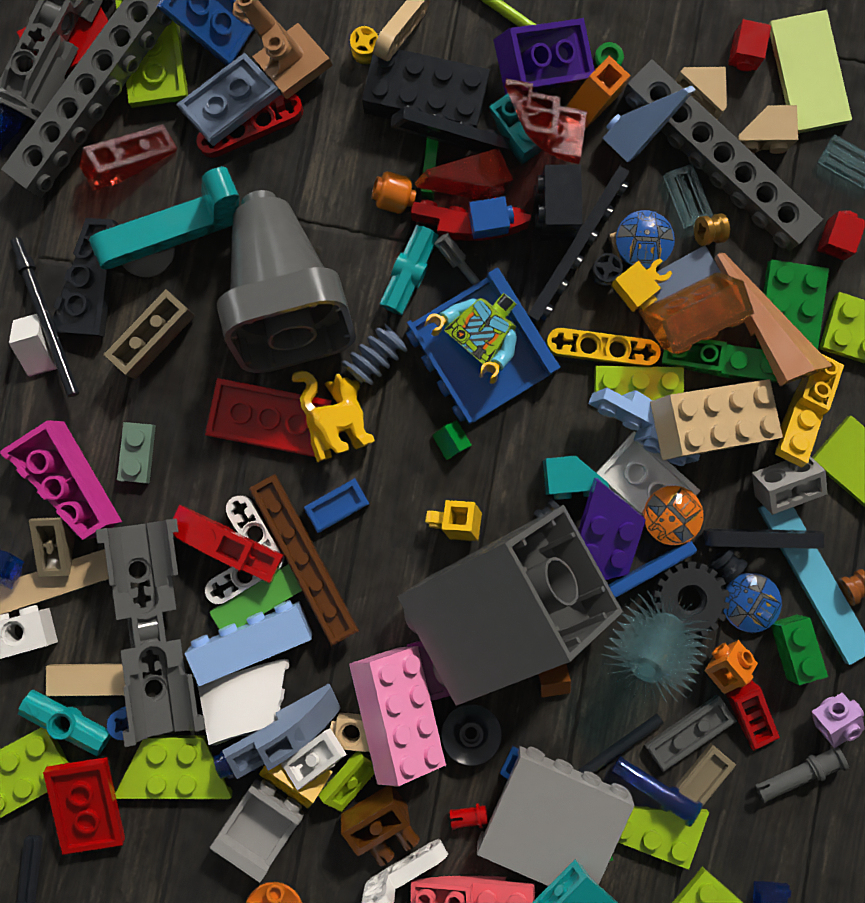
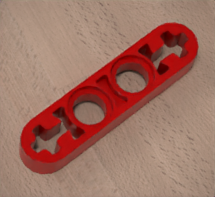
M295 94L287 100L283 95H279L242 124L245 127L243 136L233 138L229 134L226 136L229 142L225 143L222 139L214 148L210 149L207 145V140L199 132L196 140L197 146L203 155L215 158L299 121L304 111L302 102ZM291 103L294 106V112L289 114L285 104ZM274 108H277L281 119L277 120L273 111ZM261 113H267L271 116V122L267 126L256 124V118Z

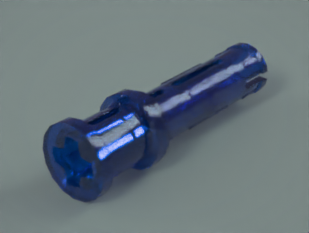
M622 756L618 758L615 763L617 765L613 766L611 770L612 774L617 775L661 803L660 807L666 813L670 811L683 819L686 826H692L702 809L703 803L700 801L694 802L684 796L676 786L669 788L625 760Z

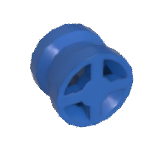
M126 706L111 714L107 721V730L116 740H124L123 731L128 728Z

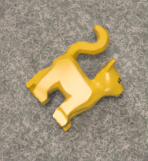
M298 371L292 375L293 382L306 383V389L300 397L301 408L306 414V422L311 434V446L317 462L332 457L329 449H332L336 454L349 450L348 444L341 441L339 437L341 432L345 431L355 449L368 446L375 441L373 435L366 433L364 429L363 411L357 401V393L360 389V383L357 380H350L348 377L342 378L340 374H336L334 382L328 381L325 383V386L337 404L315 407L312 404V400L317 393L315 377L307 371Z

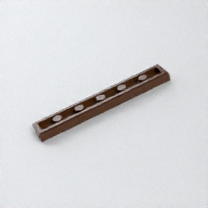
M274 474L250 487V492L331 646L359 631L277 475Z

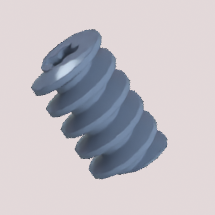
M385 323L387 331L381 328L375 329L378 339L372 336L367 337L370 347L363 344L358 346L361 356L354 352L350 354L352 364L345 360L341 362L361 385L363 382L373 385L374 383L370 375L374 374L381 377L382 373L379 366L381 365L389 369L390 364L387 358L390 357L397 361L399 359L396 353L397 349L405 353L407 352L403 341Z

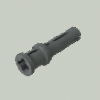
M831 745L830 750L817 756L812 754L807 756L805 763L759 784L757 783L755 788L759 796H762L761 800L766 803L813 780L822 782L826 780V776L841 769L843 771L849 770L847 760L838 746L834 748Z

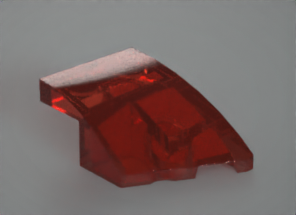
M506 78L505 88L526 135L547 153L564 161L579 164L582 157L587 111L559 106L560 97L532 92L533 83Z

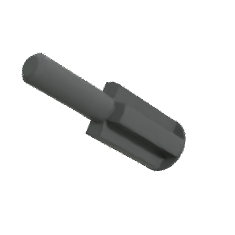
M449 233L439 237L434 245H436L453 268L458 266L472 285L480 282L464 261L466 255L454 242Z

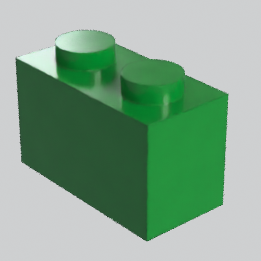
M797 614L777 620L771 625L787 680L797 685H802L828 677L809 617Z

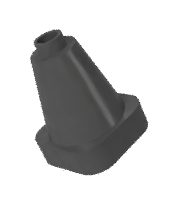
M258 190L247 194L233 214L231 290L224 293L217 302L224 340L239 366L243 370L253 373L271 372L346 350L355 342L356 333L338 273L332 269L324 268L288 202L277 198L274 193L267 190Z

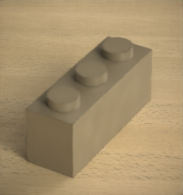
M165 289L104 355L125 375L136 379L189 324L195 315Z

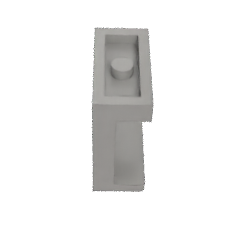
M255 779L210 846V849L260 883L296 826L301 822L305 812L301 810L302 806L291 797L285 799L278 794L276 787L270 782Z

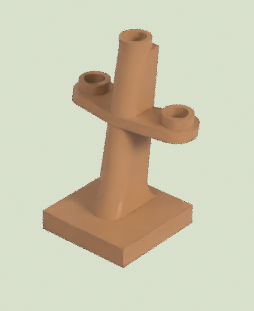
M236 0L234 2L233 15L239 21L254 28L263 42L264 48L252 56L255 63L263 69L267 77L279 88L286 100L333 66L330 58L299 23L286 31L259 0Z

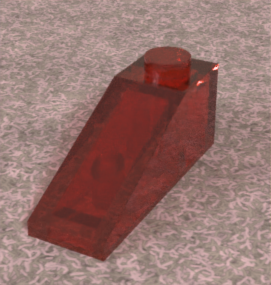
M159 125L84 147L79 167L94 191L124 181L175 153L177 147L165 126Z
M499 148L428 169L415 184L417 188L472 199H479L485 196L492 199L502 195L505 192L504 188L513 181V178Z

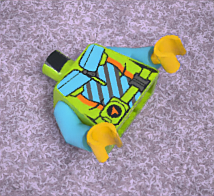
M505 293L499 297L493 306L482 298L478 300L472 298L449 307L439 315H429L424 326L430 323H435L438 326L432 331L431 335L433 336L439 335L443 326H447L444 331L483 364L480 370V378L483 377L484 373L491 372L493 375L490 378V384H494L498 379L499 371H502L514 356L517 338L514 332L516 326L506 317L517 303Z

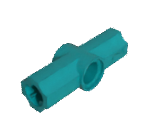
M416 225L404 252L399 254L391 272L392 278L384 292L383 298H381L380 306L386 310L403 316L415 288L420 286L428 268L427 262L436 246L434 243L439 238V235L433 232V230Z
M31 690L18 708V715L46 729L52 738L58 740L65 739L95 756L101 754L111 738L107 728L84 717L77 708L65 707L35 690ZM61 716L69 720V730L62 727Z

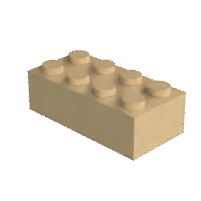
M770 379L671 394L650 401L662 461L783 438Z

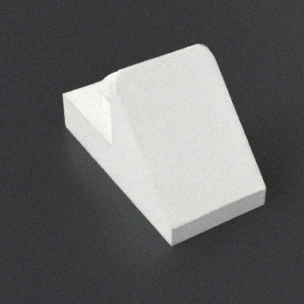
M328 729L281 765L295 788L299 790L334 767L335 763L347 754L332 730Z

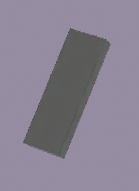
M716 695L644 745L659 768L664 772L737 721L721 697Z

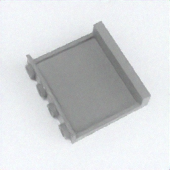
M519 746L517 761L486 831L481 832L477 841V855L547 886L576 859L584 867L588 875L599 885L634 808L631 794L628 789L619 784L613 783L611 786L602 782L601 778L592 772L584 771V773L574 770L573 766L564 760H551L545 757L542 751L534 747L526 749Z

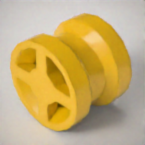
M361 26L356 28L350 36L353 58L361 64L371 63L374 46L378 38L374 29L368 26Z

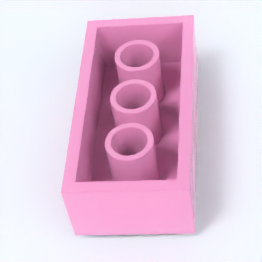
M418 646L394 648L350 663L349 666L377 784L401 786L446 766Z

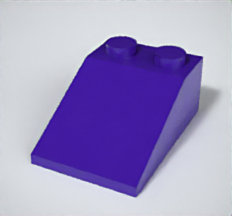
M584 18L509 28L493 39L505 95L512 90L518 96L528 95L584 81L595 71Z

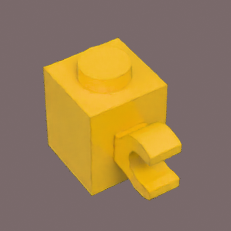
M661 259L655 260L647 270L637 261L611 284L632 312L639 307L644 311L658 299L655 297V294L661 289L657 283H664L671 277V271L665 275H659L656 272V267L663 262Z
M446 500L444 512L427 511L425 523H428L430 528H442L449 539L478 541L482 512L475 502Z

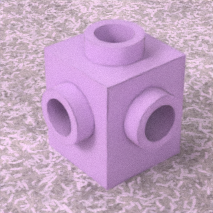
M843 693L825 699L819 707L812 711L815 726L834 748L845 741L855 740L865 730L863 722L865 714L855 700L849 701Z

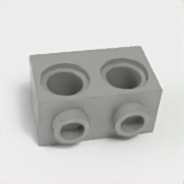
M811 456L808 463L802 468L785 460L752 473L755 497L772 515L827 495L826 470Z

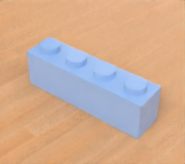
M290 600L275 606V611L264 616L263 612H259L246 619L248 624L237 628L236 624L233 623L218 630L219 635L208 638V635H204L191 641L192 646L184 654L198 686L310 641L313 632L300 601L294 604Z

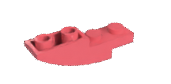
M441 876L411 881V903H532L535 900V883L506 881V877Z

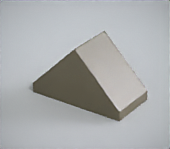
M61 517L30 519L29 525L38 577L68 576L71 570L75 533Z

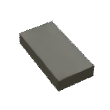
M710 743L673 790L699 811L734 769L736 764Z

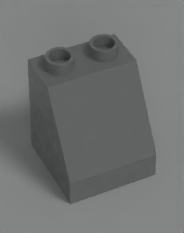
M564 505L432 574L397 596L404 608V617L408 627L418 634L433 662V671L436 679L442 686L447 688L456 706L570 662L623 613Z

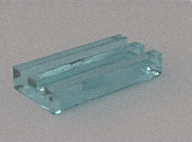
M834 135L817 163L865 189V177L828 157L830 154L843 161L845 165L865 174V151Z
M693 163L670 171L663 176L684 229L694 225L698 217L708 216L711 218L713 216ZM684 173H687L703 213L702 215H699L692 194L683 176ZM674 177H676V179H677V181H678V184H679V186H680V189H681V191H682V194H683V196H684V199H685V201H686V204H687L688 209H689V211H690V214H691V216H692L691 219H690V217H689V214H688V212H687V209H686V207H685L684 201H683V199H682V196H681V194H680V191H679V189H678V186H677V184H676V181H675Z

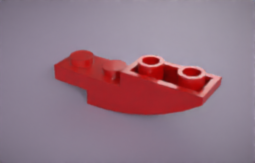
M421 200L420 203L413 201L411 221L438 226L437 234L439 237L449 233L454 241H484L509 236L527 229L531 215L526 214L525 210L512 207L514 224H510L508 234L474 240L469 213H466V210L461 207L450 206L447 209L438 207L437 203L429 200Z
M179 505L173 519L177 518L178 532L173 533V536L239 571L243 570L269 583L273 581L284 554L233 531V529L185 506Z

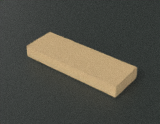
M50 664L46 666V696L124 695L123 687L125 686L122 664Z

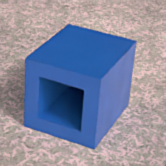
M505 196L469 202L468 212L473 240L509 233L510 224H514V213L512 205L507 206Z

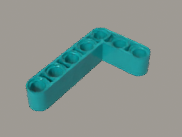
M214 168L202 176V197L100 231L89 238V242L100 268L111 269L230 227L233 222V214L239 207L240 197L227 168Z

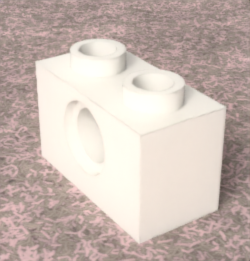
M34 605L20 609V616L10 618L9 613L0 615V659L58 642L50 608L38 610V606ZM17 624L23 630L21 639L15 635V626Z

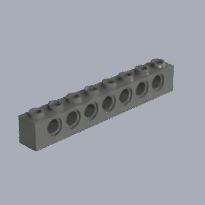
M160 0L122 1L1 169L41 198L52 188L60 172L68 166L76 150L86 141L88 134L95 124L102 119L114 98L121 93L124 84L137 71L140 62L148 51L155 46L157 39L164 29L171 24L172 20L156 7Z
M651 59L627 84L623 96L626 103L635 110L654 102L650 98L651 95H656L661 99L684 88ZM692 96L675 113V115L682 118L683 122H675L671 117L660 130L667 137L672 147L684 152L688 156L689 162L695 168L702 169L709 176V180L715 187L723 189L730 196L735 206L747 211L752 216V221L758 227L765 228L773 236L774 242L779 247L786 248L790 252L823 220L820 215ZM692 134L700 135L704 142L699 143L695 141ZM714 154H720L725 162H718L714 158ZM735 173L742 174L746 183L739 182L735 177ZM756 193L763 194L766 197L767 203L759 201ZM778 212L786 215L788 223H784L779 219Z

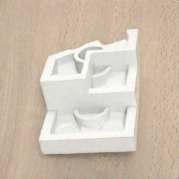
M288 659L254 666L198 686L208 745H218L238 736H249L278 720L275 713L280 710V705L284 698L285 689L282 688L285 669H289Z

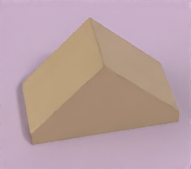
M684 67L680 71L675 81L684 89L693 86L696 90L691 96L718 120L727 108L726 67Z

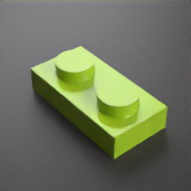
M356 751L318 796L322 802L342 812L375 774L371 756L363 751Z

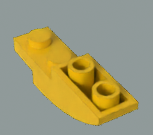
M825 355L823 356L830 362L832 367L802 378L781 424L783 438H780L775 455L801 468L809 461L822 418L830 410L844 367L843 364Z

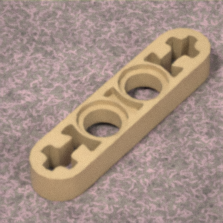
M406 0L380 32L373 54L389 61L424 17L431 0Z

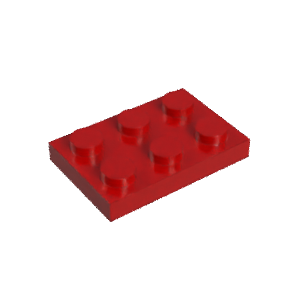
M108 758L47 766L43 775L62 855L123 845L125 835Z

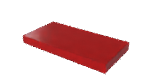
M217 378L205 433L206 436L315 457L311 446V434L307 426L306 414L301 408V394ZM314 397L312 400V404L315 407L329 406L333 402L332 400Z

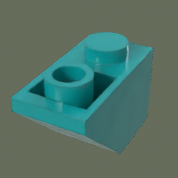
M514 90L489 107L501 136L510 138L509 149L521 165L545 149L548 135Z
M577 456L546 458L543 460L546 495L554 494V500L572 498V492H583V497H589L594 478L600 479L609 488V483Z

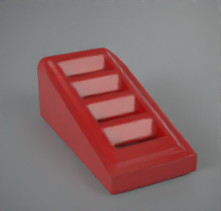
M751 680L747 685L726 693L729 703L753 751L780 738L760 686ZM753 705H756V706H757V707H755V708H753V709H751V710L745 712V709H747V708H749V707H751V706H753ZM762 716L761 719H759V720H757V721H755V722H753V723H751V724L749 723V721L754 720V719H756V718ZM765 726L767 727V730L754 736L753 732Z

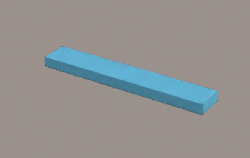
M764 505L757 508L769 529L806 530L794 507L773 515ZM780 548L845 664L850 665L865 657V632L818 549Z

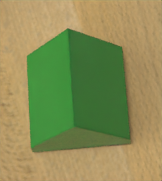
M457 420L432 434L446 460L472 446Z

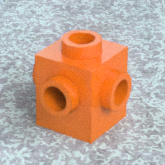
M737 640L729 645L722 643L716 647L711 653L713 656L704 670L725 694L738 687L747 685L753 679L752 673L758 662L754 659L752 653Z

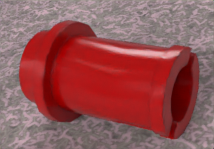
M476 803V807L450 810V819L463 818L451 822L452 830L478 825L479 828H483V825L488 824L486 805L480 806L479 803Z

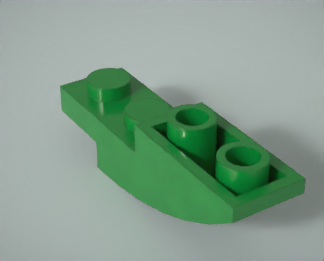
M667 334L662 364L749 382L751 380L761 381L770 379L771 383L779 384L762 349L727 345V342L687 336Z

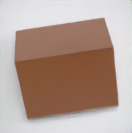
M566 663L538 674L541 697L571 693V680Z

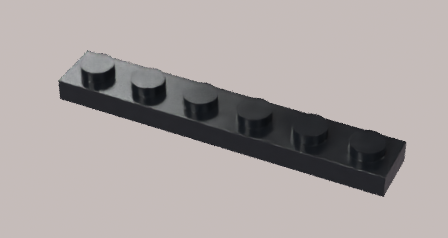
M618 167L530 310L528 316L534 326H536L539 319L545 322L554 307L549 304L553 296L557 295L560 297L569 283L564 278L569 270L575 272L584 257L580 255L583 247L585 245L589 248L599 234L595 230L599 221L606 223L614 208L610 206V203L614 197L620 199L628 187L629 183L625 182L629 171L623 167Z

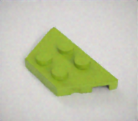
M154 735L142 740L115 794L116 799H230L232 797V789L227 786L223 778L222 768L218 760L213 756L212 747L208 745L206 736Z

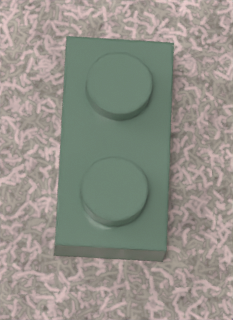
M123 422L118 481L150 483L155 425Z

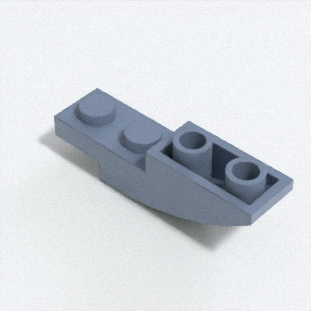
M330 684L275 713L278 718L277 721L222 750L235 777L238 779L265 764L269 771L311 742L341 709Z

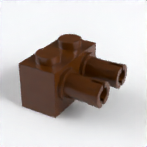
M385 786L341 813L342 836L357 856L369 850L379 866L385 865L383 858L389 863L394 857L393 850L389 848L384 840L395 835L405 851L411 849V846L408 844L409 842L414 848L420 841L419 836L410 826L408 805L394 786Z

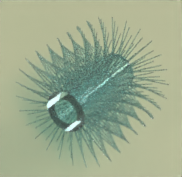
M651 597L658 614L655 613V610H652V607L648 605V602L646 603L644 598L642 600L649 608L652 617L649 618V615L644 613L645 609L637 603L635 604L644 614L643 616H645L641 619L639 618L641 613L627 607L636 616V619L635 617L622 614L631 624L618 622L625 629V631L614 630L621 639L609 637L612 642L621 647L605 646L609 649L611 648V650L613 649V651L617 649L616 651L625 655L605 656L614 659H625L621 661L626 663L607 665L631 668L611 673L633 671L631 675L624 678L627 679L635 674L637 677L631 683L637 678L641 679L640 684L644 681L647 689V682H649V690L651 683L653 699L654 689L652 683L654 682L656 683V691L658 687L659 693L661 692L658 681L660 683L662 681V686L671 694L663 677L680 694H682L681 691L674 684L675 681L672 680L676 677L678 678L677 682H681L679 685L691 690L681 679L687 680L688 678V681L696 683L686 672L699 674L690 664L703 665L693 655H705L695 647L709 648L693 640V638H709L689 633V631L709 629L683 628V626L693 624L692 622L682 624L683 621L689 618L688 616L678 619L677 615L671 614L669 607L668 613H666V608L664 613V602L662 613H660V608L658 610L657 604H655L656 600L654 602L653 597Z

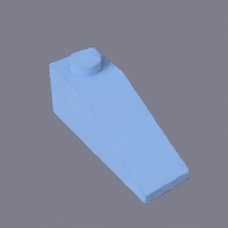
M689 86L622 116L617 114L606 126L609 131L603 139L622 158L630 162L641 153L696 89L693 86Z

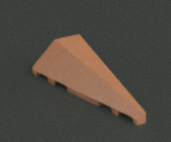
M725 253L716 255L714 259L750 335H756L780 386L832 367L830 362Z

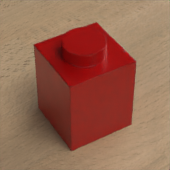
M743 19L734 33L728 65L736 66L741 71H756L766 56L771 25Z
M838 211L828 219L817 251L841 260H846L856 254L865 228V220L858 218V215L852 211Z

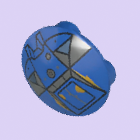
M649 210L636 211L628 215L620 223L616 233V246L621 260L631 265L639 261L644 268H649L657 259H661L664 262L670 256L675 242L673 229L667 219Z
M742 573L726 586L725 589L729 591L730 597L725 598L726 602L730 603L729 610L724 609L723 613L733 626L739 630L752 633L763 631L775 623L781 612L782 600L777 586L769 578L757 573Z

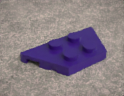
M594 478L578 531L603 577L607 580L629 574L646 519L633 507L629 506L619 495L609 489L600 479Z

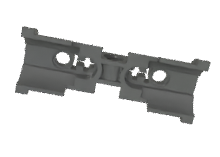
M38 0L29 17V23L0 78L1 104L20 112L25 117L36 122L65 82L64 76L79 49L74 44L67 42L79 17L92 23L103 0ZM44 37V41H43V42L38 41L39 39H41V38ZM24 59H31L33 61L32 68L27 72H20V62Z
M177 518L96 530L97 544L104 543L109 585H112L116 620L127 618L131 648L121 650L125 681L123 690L128 728L123 731L124 747L136 745L137 742L150 736L167 732L200 731L206 729L204 715L197 714L192 674H185L181 639L166 641L162 612L176 610L172 575H178L173 533L178 532ZM134 561L142 562L146 569L145 574L138 579L133 578L129 574V566ZM147 580L148 586H141L143 595L149 596V601H145L144 607L140 608L139 604L133 602V598L138 597V587L131 589L130 583H142ZM150 650L151 654L157 655V659L152 661L153 671L159 670L160 674H149L143 677L142 673L149 672L147 663L141 662V658L145 657L146 651ZM150 680H158L161 683V691L155 697H149L145 693V686Z

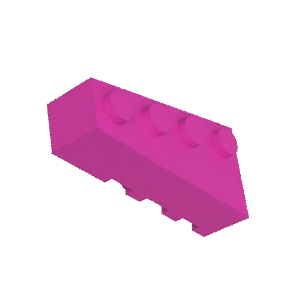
M47 420L0 451V454L6 460H10L17 467L16 471L38 489L37 493L57 509L56 513L82 540L96 538L97 529L114 528L122 523L64 421Z

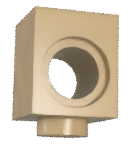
M339 713L337 721H331L330 729L344 750L370 752L361 714ZM348 725H354L359 729L360 735L356 738H349L345 735L344 728Z

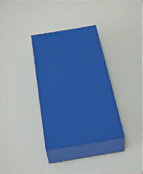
M354 478L306 505L304 509L317 533L370 503Z

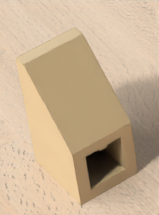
M797 105L767 106L738 135L737 139L752 153H756L759 150H770V153L773 154L788 151L798 140Z

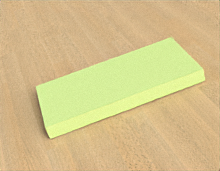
M827 10L770 21V37L785 104L797 105L798 133L848 124L852 120Z

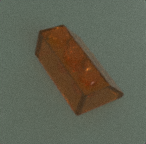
M718 272L653 303L644 311L642 309L639 310L641 317L661 347L673 354L686 352L692 347V344L700 340L712 339L718 335V331L726 327L738 326L745 321L746 317L754 314L744 281Z

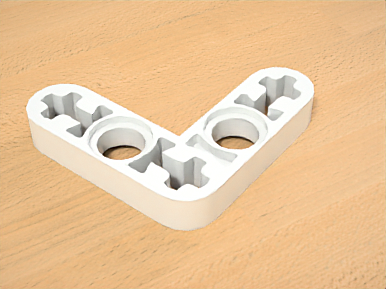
M246 496L232 497L226 505V513L236 531L248 538V530L252 526H259L263 530V538L258 543L283 554L251 499ZM237 501L240 504H247L244 512L248 518H251L253 515L256 518L255 521L248 522L243 528L240 523L245 522V519L241 514L235 515L233 512L237 508L235 504ZM283 557L282 562H281V564H280L278 570H279L280 568H282V566H283V564H284L285 557ZM231 567L207 583L205 594L210 602L222 604L262 579L253 575L249 583H242L237 577L238 570ZM232 580L234 585L239 588L235 591L234 586L229 587L223 592L224 598L221 595L215 596L213 594V591L216 589V582L220 586Z
M437 839L426 844L370 878L364 887L362 903H394L395 889L436 866L447 857L448 853L441 840Z

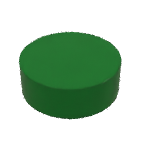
M606 42L600 45L594 56L595 67L597 68L608 56L612 57L621 66L624 60L622 48L613 42Z

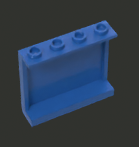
M498 267L489 272L487 278L414 322L411 320L407 322L409 331L406 332L409 341L414 348L419 345L424 353L421 360L429 372L433 370L436 372L440 379L436 382L444 397L450 395L455 403V406L451 407L460 422L465 420L468 425L554 374L560 368ZM505 293L517 303L506 317L516 326L514 331L517 336L513 358L503 370L499 371L497 381L494 384H490V378L493 374L486 372L480 378V370L483 364L444 331L447 326H443L439 335L433 336L431 333L438 326L435 323H430L427 326L424 325L429 315H439L442 311L455 304L472 298L477 300L482 298L493 306L499 297Z

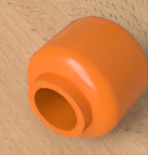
M387 171L381 177H376L371 198L375 200L377 208L401 214L406 210L407 206L412 207L416 197V190L412 189V182L409 177Z

